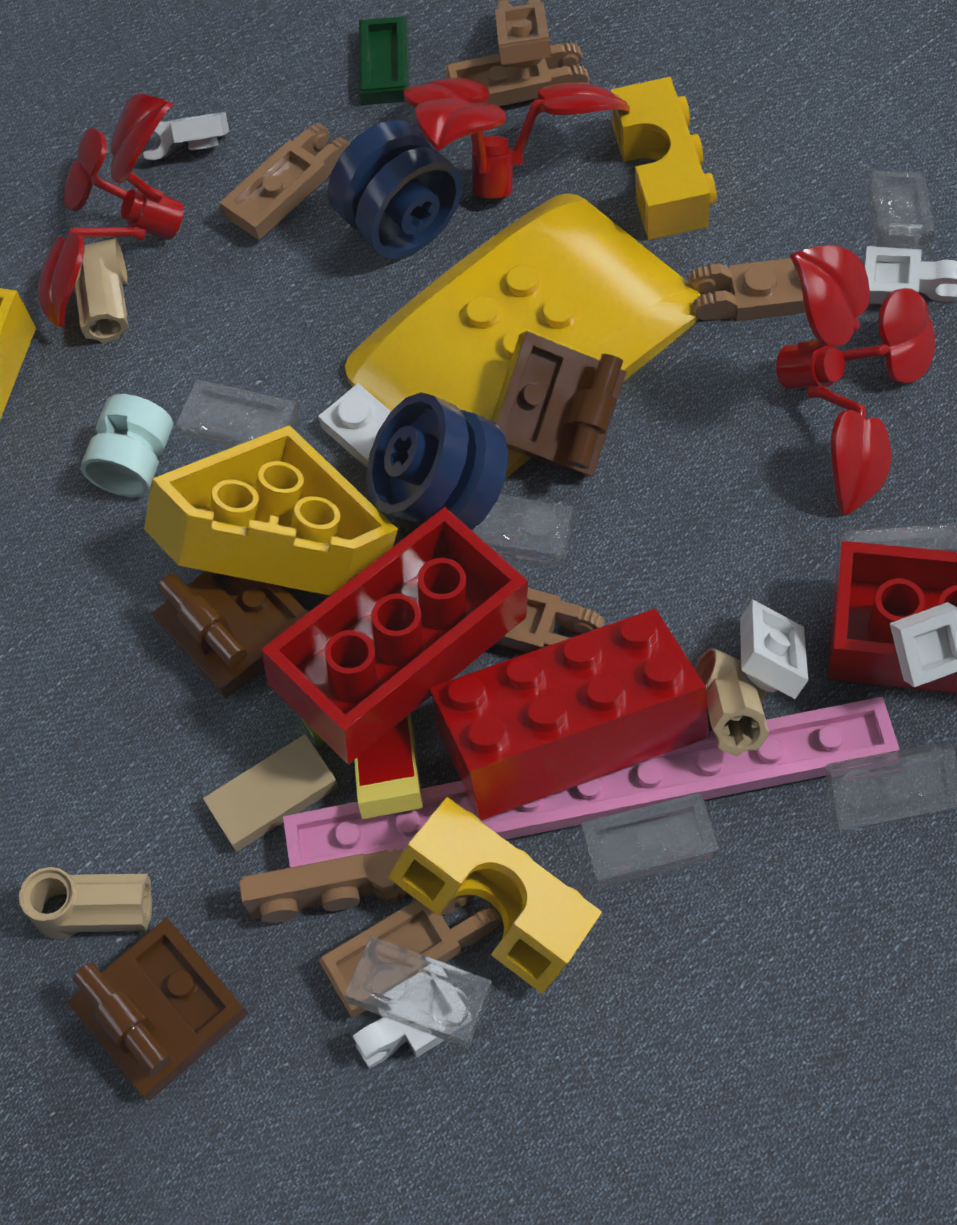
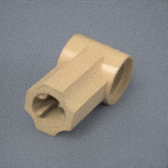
M114 238L84 245L82 265L73 288L77 297L80 328L85 338L95 339L101 343L119 340L120 335L129 329L123 285L128 284V277L120 245L117 239Z
M709 648L701 656L694 669L706 686L707 708L718 748L734 756L749 750H759L770 734L762 708L767 691L752 683L745 672L741 671V660L715 648Z
M47 867L38 869L30 874L22 883L19 892L20 906L24 913L43 935L51 939L61 940L70 938L78 932L147 931L149 921H151L153 900L151 880L148 874L69 875L62 869ZM58 894L67 895L65 903L59 910L49 914L42 913L44 904L49 898Z

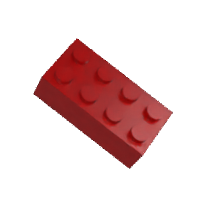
M444 507L261 649L268 685L349 765L431 697L430 687L452 680L526 619L528 580Z
M842 541L835 573L827 680L957 693V672L917 687H913L905 682L890 627L891 622L947 602L957 607V552Z
M656 608L430 687L440 736L480 821L710 737L706 686Z

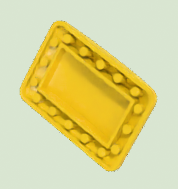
M560 194L534 208L490 238L398 310L348 356L345 364L346 376L352 387L359 383L390 411L406 397L422 392L452 403L459 410L472 412L491 420L520 333L525 331L531 332L597 360H600L601 354L619 357L623 360L621 369L627 371L624 381H626L697 322L698 317H695L696 314H694L692 304L697 299V296L701 295L696 289L689 287L688 281L586 199L575 194ZM508 448L509 456L506 478L532 457Z

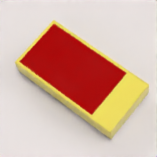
M409 714L354 760L358 806L362 819L423 808L414 728L411 714Z

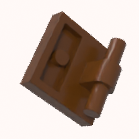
M525 331L520 333L491 419L505 434L507 448L584 478L593 477L627 372L621 369L623 360L610 354H601L600 360H597L531 332Z
M205 571L187 586L175 573L168 574L162 578L158 584V590L167 601L153 611L152 615L163 631L226 699L265 668L261 649L308 612L283 586Z
M167 917L103 972H100L92 962L82 966L73 976V981L80 988V991L67 1001L139 1093L149 1102L249 1014Z

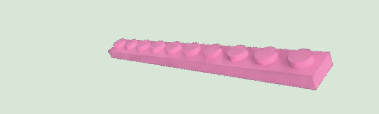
M882 696L767 719L766 722L770 734L759 750L745 751L738 756L719 749L715 733L712 730L709 731L710 737L486 818L481 820V822L506 840L896 762L900 749ZM462 781L422 788L423 808L362 819L357 801L283 816L290 867L385 850L393 852L394 849L396 851L402 849L404 851L446 797L450 798L464 810L473 813L477 817L478 815Z

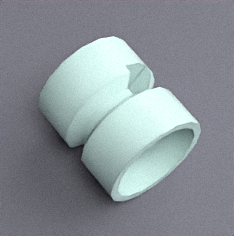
M116 394L107 398L96 426L98 434L91 438L81 463L80 470L84 477L99 488L125 497H142L146 495L159 464L157 457L163 454L174 424L171 416L160 406L139 396Z

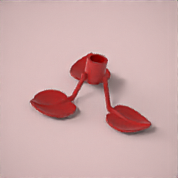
M444 78L412 86L403 91L406 103L416 108V121L421 132L437 151H440L459 138L471 135L472 193L483 198H502L512 193L513 165L523 163L524 148L536 117L541 112L545 111L552 115H576L604 110H624L628 113L630 111V106L622 98L597 85L568 82L546 86L538 90L537 98L539 100L531 103L514 149L508 147V140L499 136L484 137L483 131L496 128L505 123L506 113L496 105L480 103L490 99L489 89L482 83L467 78Z
M143 93L134 94L124 106L113 132L110 145L111 153L114 156L111 162V178L119 184L127 180L139 189L138 191L134 189L126 191L101 179L97 175L107 153L106 139L104 134L95 128H89L84 132L78 146L77 158L72 162L66 177L63 194L65 207L75 212L82 209L94 185L123 199L121 217L128 220L130 227L71 228L66 239L62 237L56 238L44 261L38 283V297L42 311L55 326L66 329L65 310L82 265L85 250L83 238L133 237L142 241L145 238V234L149 233L165 240H171L177 234L183 219L184 208L182 202L163 195L162 191L152 188L132 172L151 135L167 111L173 106V103Z
M833 245L815 246L791 254L790 258L800 279L807 320L816 339L784 346L777 356L776 374L783 387L787 389L808 388L807 395L809 398H821L846 409L837 415L833 424L831 459L839 514H850L874 496L886 481L891 465L890 440L887 429L881 419L877 417L866 418L864 405L829 391L826 388L842 377L845 361L877 357L885 354L887 372L892 381L911 383L920 379L929 369L933 360L935 332L932 320L929 317V308L923 297L911 288H901L889 293L880 308L878 327L883 344L846 351L834 348L833 346H841L847 343L852 334L859 330L860 325L857 317L866 310L869 304V281L862 261L852 251Z

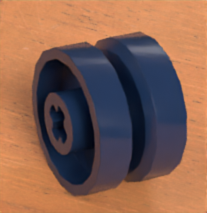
M389 120L375 124L358 135L341 153L330 174L327 194L330 206L350 226L358 230V234L383 258L400 259L415 254L424 248L448 225L458 208L463 185L461 173L436 149H432V146L411 125L403 121Z
M420 392L406 397L389 413L377 432L368 460L366 474L368 495L376 509L412 523L416 522L420 526L446 507L469 529L473 530L484 521L497 502L506 479L509 454L505 434L495 422L475 413L459 410L456 405L436 396Z

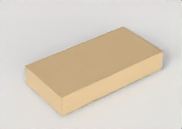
M306 734L205 796L203 800L235 851L238 852L284 823L283 816L301 812L339 788L321 756Z

